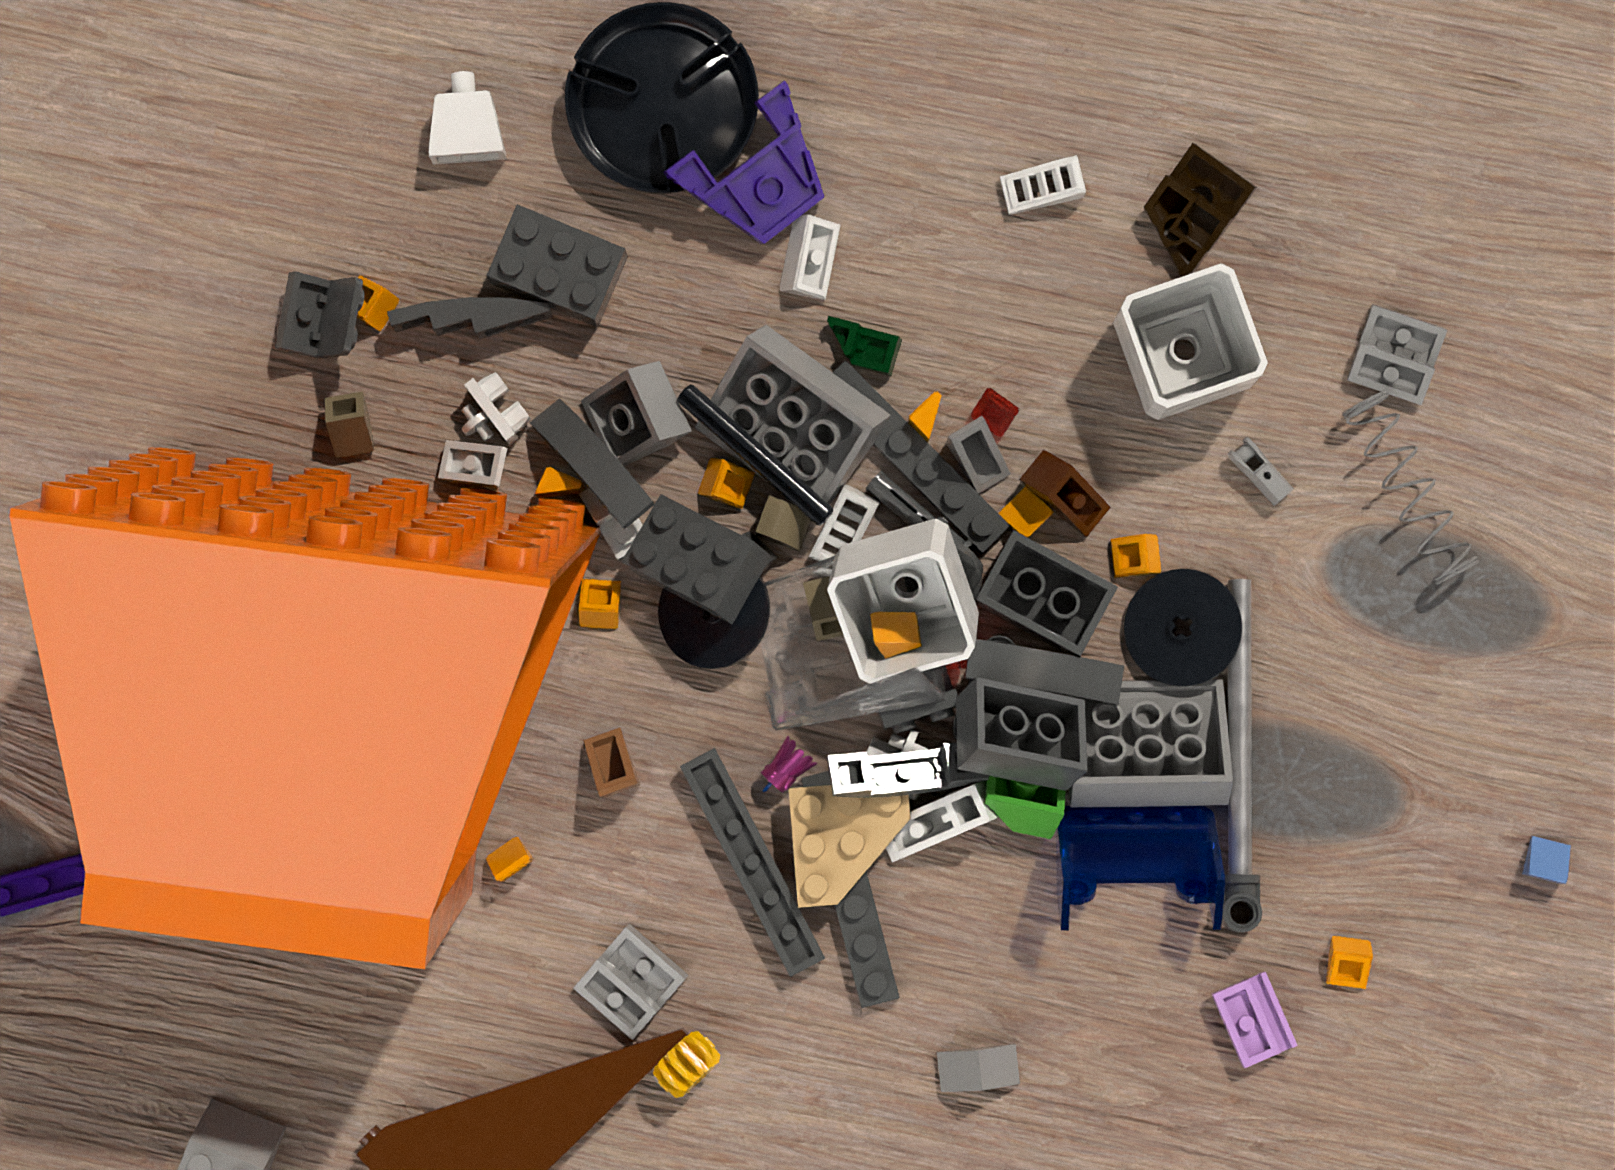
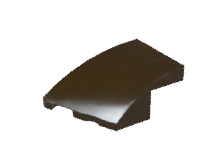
M1195 143L1191 144L1172 173L1165 175L1144 205V209L1158 231L1159 237L1176 265L1180 277L1195 272L1257 188Z

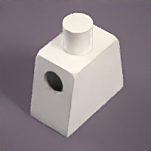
M459 71L452 73V93L437 94L434 98L429 141V157L432 163L448 164L507 159L490 91H475V76L473 72Z

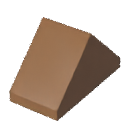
M620 727L583 740L600 797L605 798L640 785Z

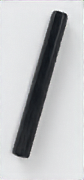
M690 384L683 389L677 398L678 403L816 525L820 526L829 519L833 513V508L698 388Z

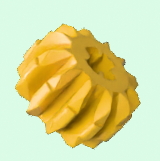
M694 1031L685 1036L654 1067L653 1075L666 1092L671 1093L675 1098L683 1097L715 1067L720 1060V1054L707 1037H704L699 1031Z

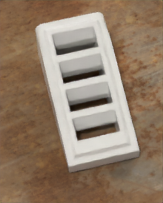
M1077 155L1000 176L1008 215L1084 198L1086 193ZM1064 171L1068 172L1071 188L1068 189L1064 188L1061 172ZM1052 174L1056 192L1049 194L1045 176ZM1036 178L1040 197L1034 198L1030 179ZM1021 182L1026 201L1018 202L1014 183Z
M845 484L833 507V513L826 521L809 557L832 568L836 555L823 549L824 543L826 542L838 549L841 545L848 543L829 534L831 529L833 528L853 538L851 543L861 540L880 501ZM847 499L867 509L865 515L844 506L845 500ZM841 514L859 523L858 529L856 530L836 520L838 515Z

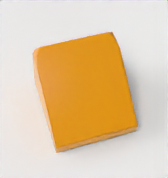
M359 275L358 278L363 281L362 289L364 290L365 297L363 306L358 311L357 319L381 331L389 319L387 311L395 310L399 303V298L386 288Z
M938 391L932 393L909 415L908 423L928 443L942 396Z
M711 458L707 464L698 494L743 509L755 472L723 459Z
M546 467L535 495L538 498L578 494L583 492L585 487L581 480L552 467Z
M1024 487L998 514L1010 525L1012 530L1029 538L1053 515L1054 511L1029 489Z
M1140 534L1110 539L1114 578L1161 573L1157 535Z
M582 579L578 610L579 625L581 627L618 628L621 581Z
M915 612L870 613L874 643L885 659L922 646L918 617Z
M514 837L489 854L486 861L495 879L504 882L533 862L532 859L534 858L521 839Z
M1332 936L1326 984L1366 989L1373 959L1371 942L1363 939Z

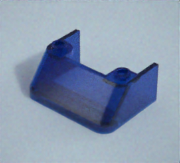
M1070 805L1065 806L1064 816L1056 829L1057 900L1061 931H1069L1070 904L1082 905L1090 902L1096 896V884L1174 883L1175 892L1180 899L1190 904L1209 903L1213 930H1221L1226 880L1215 816L1209 808L1205 806L1070 808Z

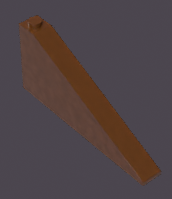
M684 1028L667 1032L390 1123L382 1130L375 1125L359 1141L363 1148L356 1156L370 1170H548L649 1073L677 1043L687 1036L688 1032Z

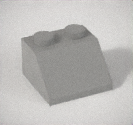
M660 361L627 369L581 400L597 437L623 466L668 447L692 431Z
M213 1098L189 1139L178 1170H270L286 1126Z

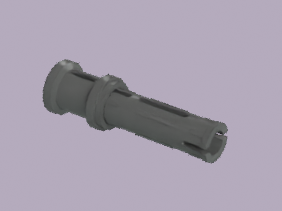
M882 470L871 480L865 489L909 526L935 519L932 514L887 477ZM940 516L937 518L938 520L948 524V520H946L945 518H941ZM949 527L953 540L964 544L969 549L972 547L973 542L970 539L964 540Z

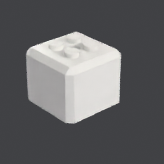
M1218 264L1128 295L1113 322L1145 413L1157 420L1250 389L1262 376L1268 363L1235 271L1224 264ZM1179 340L1190 341L1195 348L1194 357L1189 360L1179 359L1173 349L1175 342Z
M935 518L841 545L834 559L827 591L861 680L875 685L969 658L975 648L979 612L948 524ZM908 576L916 580L918 588L913 592H903L897 587L896 581L901 577ZM915 612L918 617L922 646L885 659L874 643L870 613Z

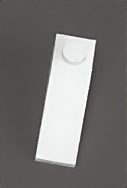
M987 780L978 782L911 811V819L886 847L891 861L894 862L998 818L985 804Z

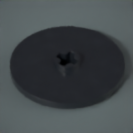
M1192 569L1166 571L1144 583L1130 601L1124 621L1126 645L1135 663L1153 679L1178 687L1203 684L1221 674L1236 656L1243 632L1241 612L1231 592L1211 575ZM1180 618L1184 622L1189 619L1192 620L1193 623L1189 626L1192 632L1190 636L1186 637L1183 634H1179L1176 637L1174 635V632L1177 630L1175 625L1177 619Z
M761 575L733 624L719 617H710L711 613L663 588L658 605V619L663 638L669 648L683 661L705 669L726 668L748 657L761 642L770 617L769 594Z

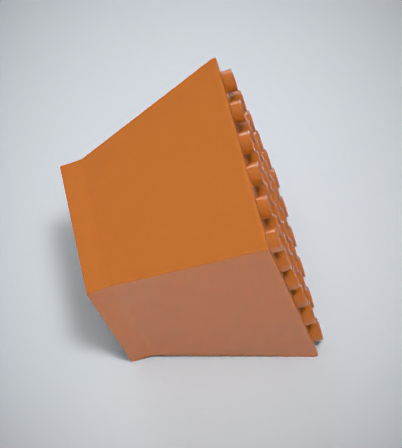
M150 447L147 454L132 453L129 454L128 460H109L108 467H88L87 474H66L65 482H42L41 497L39 499L10 508L9 517L85 869L80 924L425 970L472 895L477 847L601 534V526H597L595 523L583 522L585 504L563 499L539 498L538 505L529 506L528 513L505 512L506 493L477 488H461L459 495L449 496L448 503L427 502L429 483L417 480L382 478L381 485H369L368 492H351V473L326 468H304L303 474H290L288 481H272L274 465L272 462L229 457L226 458L225 464H209L208 471H194L195 452L173 448Z

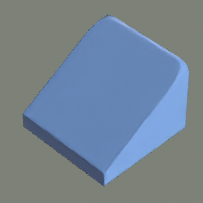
M1531 836L1522 874L1559 884H1566L1571 845Z

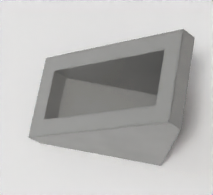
M982 416L948 436L946 445L978 494L1011 474Z
M1016 1044L937 1052L941 1092L984 1091L1020 1084Z

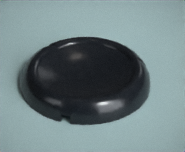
M672 2L645 3L627 8L599 24L583 41L574 56L576 64L573 71L569 70L565 86V110L568 125L573 138L586 159L604 176L619 185L649 194L685 192L686 190L667 178L663 172L687 153L694 150L715 179L735 162L751 137L758 112V107L754 102L759 99L758 81L753 63L741 42L738 44L732 37V31L720 20L700 9Z

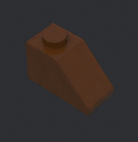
M1044 449L1019 479L1033 494L1049 506L1054 513L1085 537L1091 533L1111 508L1072 465Z

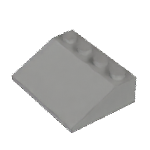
M767 325L745 338L711 398L713 403L829 505L873 446L891 416ZM700 421L697 422L694 428L760 475Z
M1214 679L1203 684L1188 687L1171 686L1157 680L1122 681L1119 705L1085 700L1088 771L1069 788L1070 808L1229 804L1233 774L1223 679Z

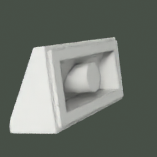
M809 214L801 215L793 221L780 291L826 300L840 224Z

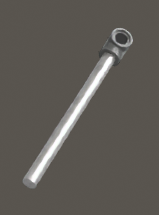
M1230 579L1228 580V590L1234 596L1239 606L1243 632L1238 652L1228 666V734L1233 785L1228 804V875H1220V906L1218 914L1220 922L1226 929L1232 932L1243 933L1256 928L1262 918L1260 875H1252L1251 580ZM1237 901L1244 902L1250 909V917L1244 924H1237L1230 915L1231 907Z

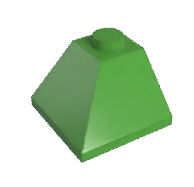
M989 776L986 782L985 804L1013 832L1052 839L1064 816L1066 791Z

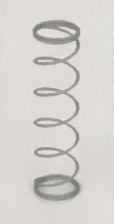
M1383 390L1342 413V416H1344L1346 423L1349 425H1361L1396 417L1391 424L1368 444L1364 451V456L1379 457L1414 449L1384 479L1381 488L1392 490L1432 481L1402 511L1399 520L1411 522L1450 513L1449 517L1422 541L1417 550V553L1430 554L1451 548L1468 546L1460 557L1440 575L1433 578L1434 584L1438 585L1478 564L1480 560L1478 556H1474L1458 564L1471 550L1472 544L1466 542L1421 551V548L1452 519L1454 512L1442 510L1417 517L1403 518L1406 512L1432 489L1436 479L1423 478L1399 485L1385 486L1387 481L1418 450L1417 446L1411 445L1381 453L1367 454L1368 450L1398 422L1400 414L1392 413L1363 421H1349L1350 418L1387 399L1389 394H1387L1386 390Z

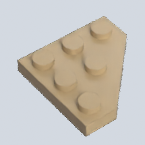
M831 785L789 788L798 908L838 905L911 819L909 795L849 798L833 796Z

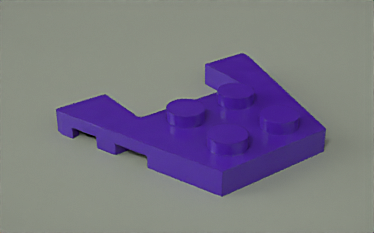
M785 81L780 82L754 102L776 132L777 137L719 182L714 179L694 150L687 153L663 172L667 178L760 244L768 242L825 197L810 151L806 148L798 114L795 113L789 96L791 94L789 86Z

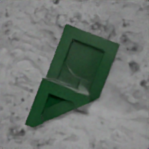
M828 316L827 322L838 339L845 356L853 366L892 376L902 342L899 336L864 328L856 322Z

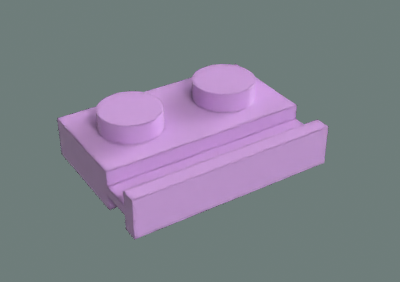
M1263 971L1211 994L1243 1068L1298 1046L1266 972Z

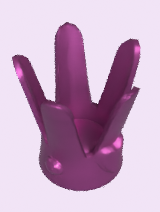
M787 736L773 762L766 765L761 771V774L769 781L763 788V792H766L774 785L780 792L784 793L796 781L797 777L818 763L812 762L813 758L811 756L803 757L804 752L802 749L794 751L796 742L794 740L789 741L790 738Z

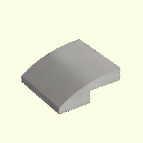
M1372 304L1347 380L1380 392L1386 390L1389 395L1422 405L1435 371L1434 365L1447 329Z
M628 924L573 989L629 1038L634 1040L689 975L631 924Z

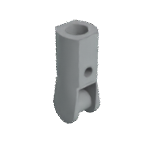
M1245 437L1243 439L1244 444L1236 452L1232 450L1228 452V456L1271 504L1275 506L1294 488L1269 462L1256 444L1248 437ZM1253 456L1262 464L1254 472L1246 464Z

